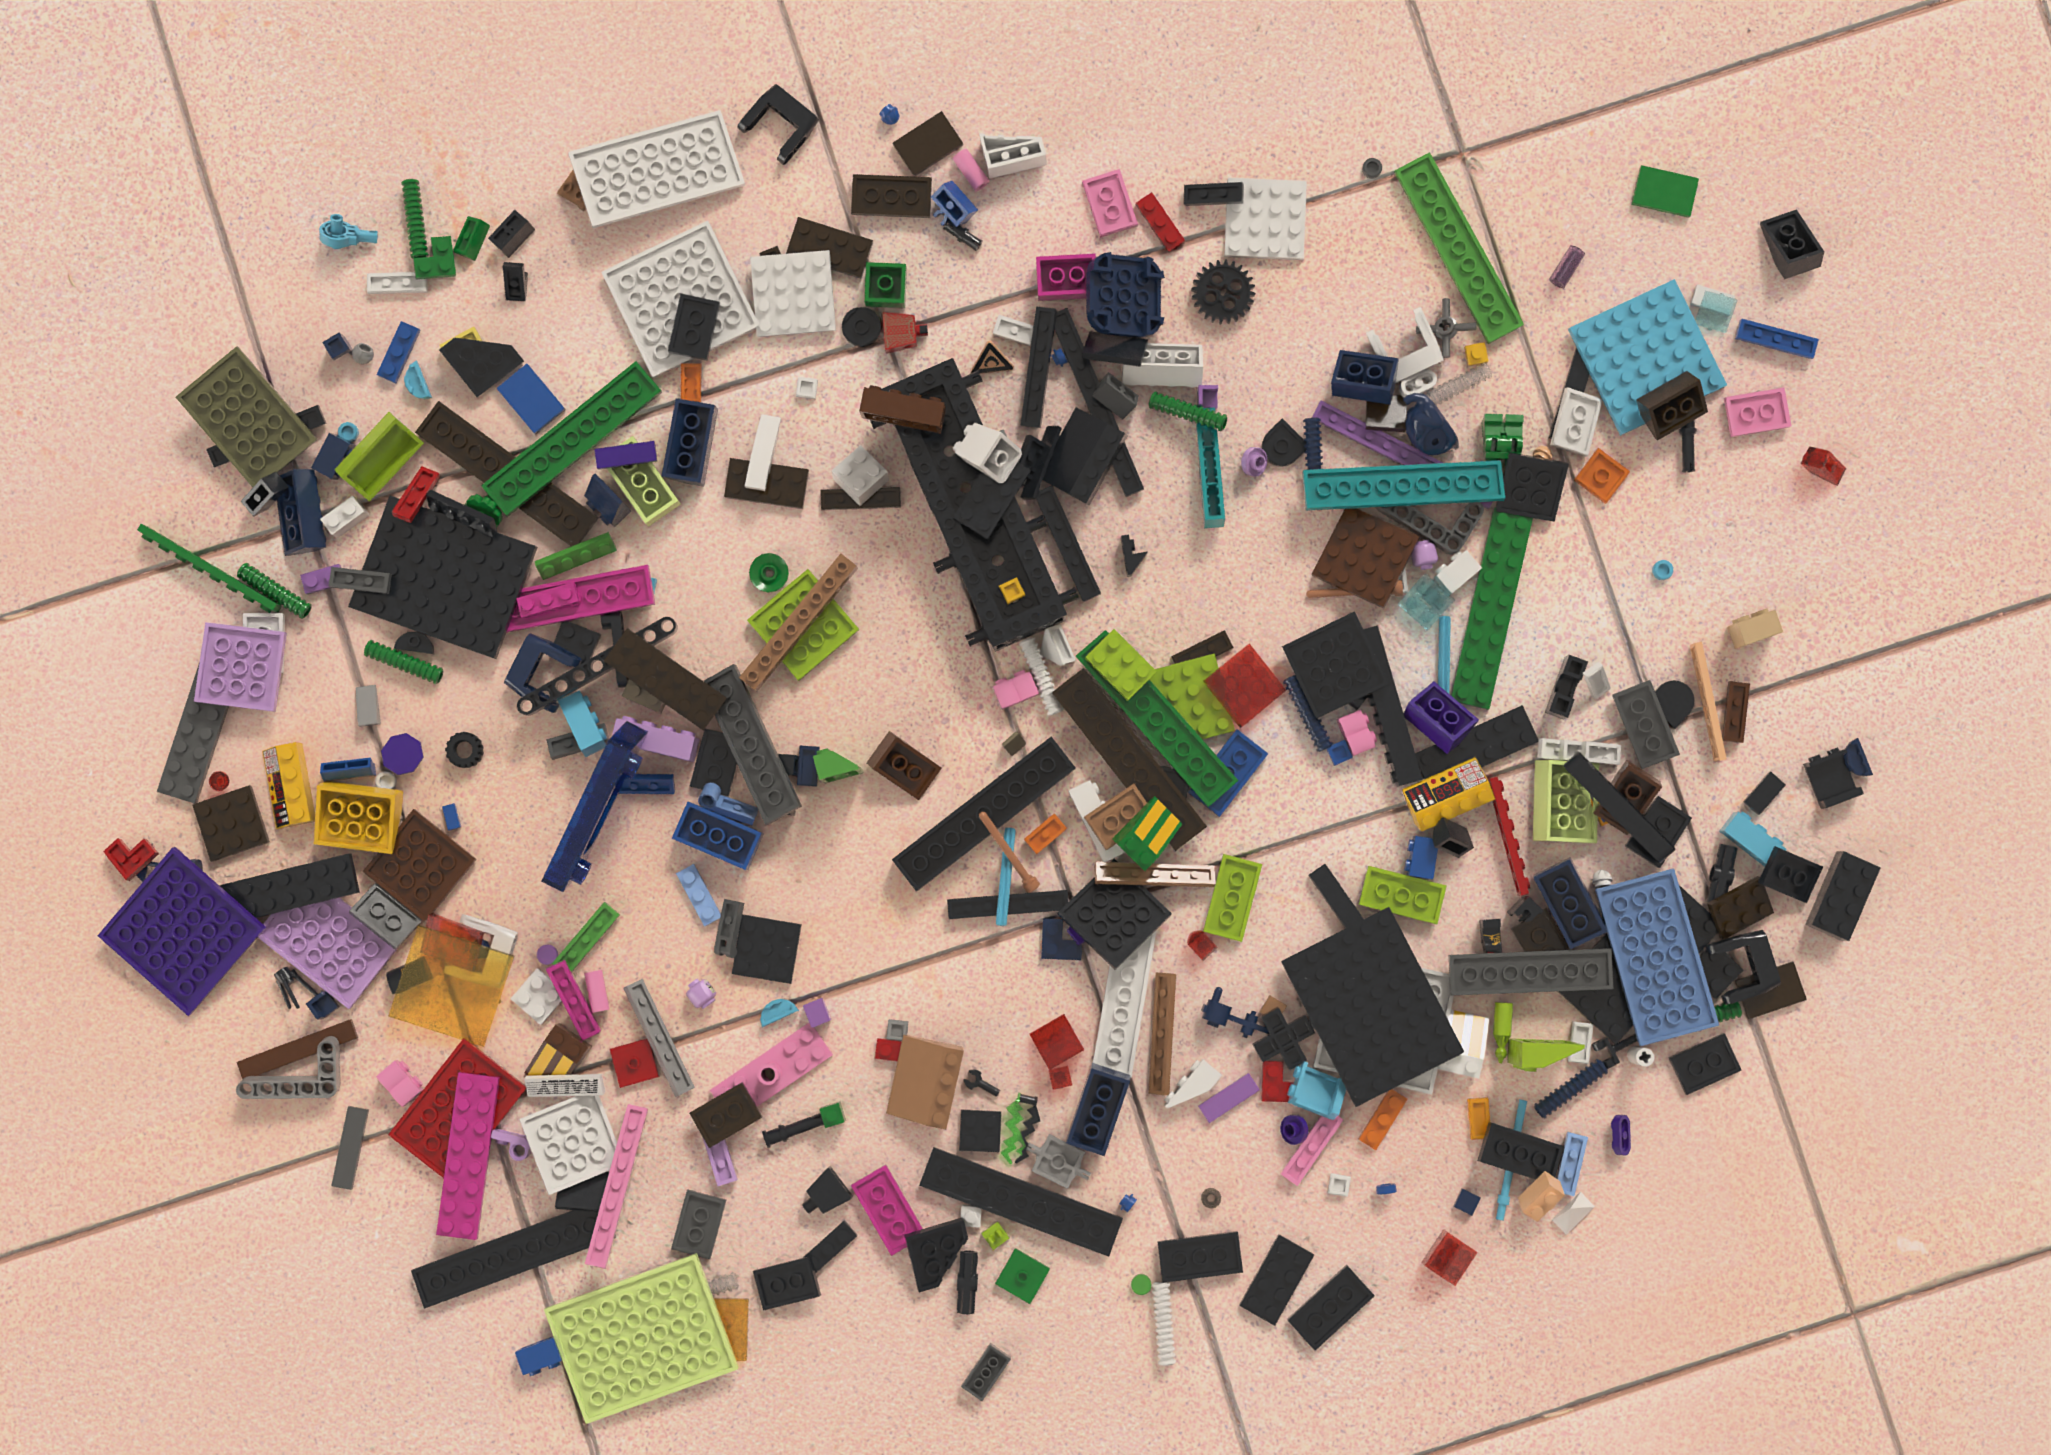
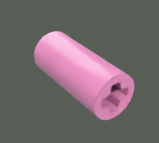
M967 149L961 150L953 157V161L975 191L981 190L990 182Z
M602 970L584 973L591 1012L609 1010Z

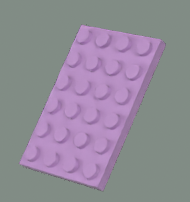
M342 898L271 914L263 925L266 928L258 938L348 1009L352 1008L397 951L350 915L349 910L352 906Z

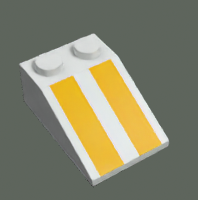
M1451 1009L1449 1022L1465 1052L1439 1065L1438 1069L1479 1079L1484 1060L1489 1018Z

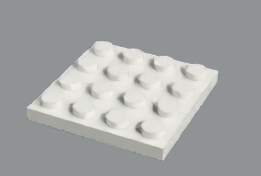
M1228 177L1227 183L1243 182L1244 198L1243 204H1226L1224 257L1303 260L1307 181Z
M829 250L750 257L755 317L759 323V327L756 328L757 337L836 331Z
M575 1096L519 1119L548 1195L610 1170L617 1141L599 1096Z

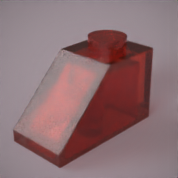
M1809 446L1801 462V465L1808 472L1838 486L1846 470V467L1830 451Z

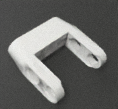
M1421 307L1414 309L1413 312L1415 314V321L1427 346L1399 359L1396 383L1444 360L1437 340ZM1374 330L1366 332L1375 355L1388 357L1379 336L1375 334Z
M462 914L459 922L463 923L466 927L494 935L483 972L460 965L446 964L443 972L479 984L501 988L518 939V932L489 921Z

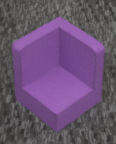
M1198 385V408H1218V385Z
M823 997L803 1005L812 1028L832 1020Z

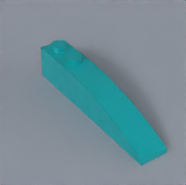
M1214 407V408H1208V409H1210V412H1211L1212 410L1215 411V407ZM1199 423L1196 424L1204 529L1224 527L1225 509L1217 429L1214 430L1212 426L1208 428L1206 425L1202 426Z

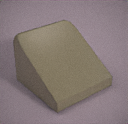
M1014 732L1002 743V746L1011 756L1026 745L1025 740L1018 732Z

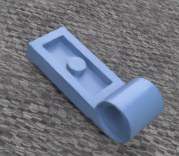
M715 783L705 784L698 798L700 806L724 817L753 825L758 814L757 807L720 795L721 789Z

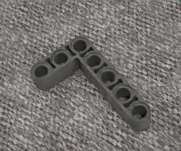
M1480 502L1469 503L1463 509L1451 530L1412 506L1376 507L1385 516L1422 539L1434 543L1438 549L1449 555L1457 553L1463 547L1484 512V507ZM1469 507L1477 508L1478 515H1471ZM1397 509H1404L1406 517H1399ZM1414 519L1422 520L1423 527L1417 528L1414 525ZM1460 523H1464L1467 526L1468 530L1466 533L1459 530L1458 525ZM1431 530H1438L1440 532V538H1433L1431 535ZM1449 540H1454L1457 543L1456 549L1449 548Z

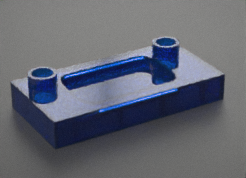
M626 721L608 740L541 882L561 892H564L572 881L582 885L592 866V863L588 862L587 859L626 778L632 780L642 763L643 757L639 756L638 753L648 731Z

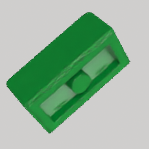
M468 216L453 252L475 261L490 225L481 219Z

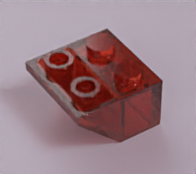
M1443 1229L1421 1263L1456 1286L1478 1252Z

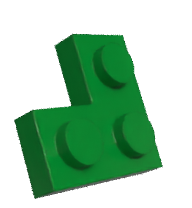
M451 236L431 237L433 257L413 258L416 280L455 277L456 269Z

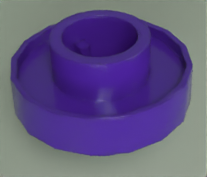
M1296 1114L1286 1116L1280 1126L1282 1138L1290 1145L1303 1143L1308 1136V1125L1304 1118Z

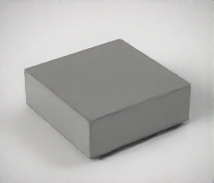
M888 1019L886 1039L902 1041L903 1034L907 1035L909 1021Z

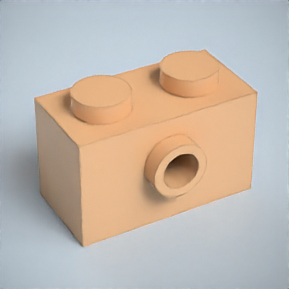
M1544 1171L1518 1197L1522 1212L1538 1222L1549 1210L1555 1207L1565 1194L1560 1181Z

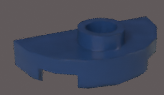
M1859 738L1853 739L1845 748L1848 752L1844 754L1847 768L1858 776L1873 775Z

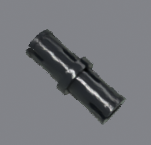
M950 219L947 221L948 225L945 224L943 230L958 238L957 241L960 243L964 242L974 251L979 249L978 245L981 246L983 240L971 234L966 227H956Z

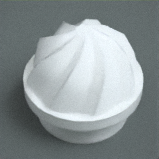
M1600 869L1594 873L1592 884H1595V889L1611 885L1613 880L1609 872Z

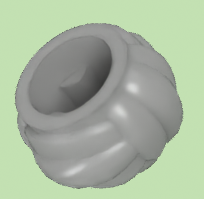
M359 343L353 348L352 356L355 362L367 364L373 359L374 352L369 345Z

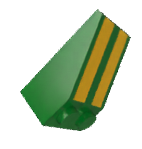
M1154 796L1112 840L1140 868L1146 871L1160 857L1182 823Z

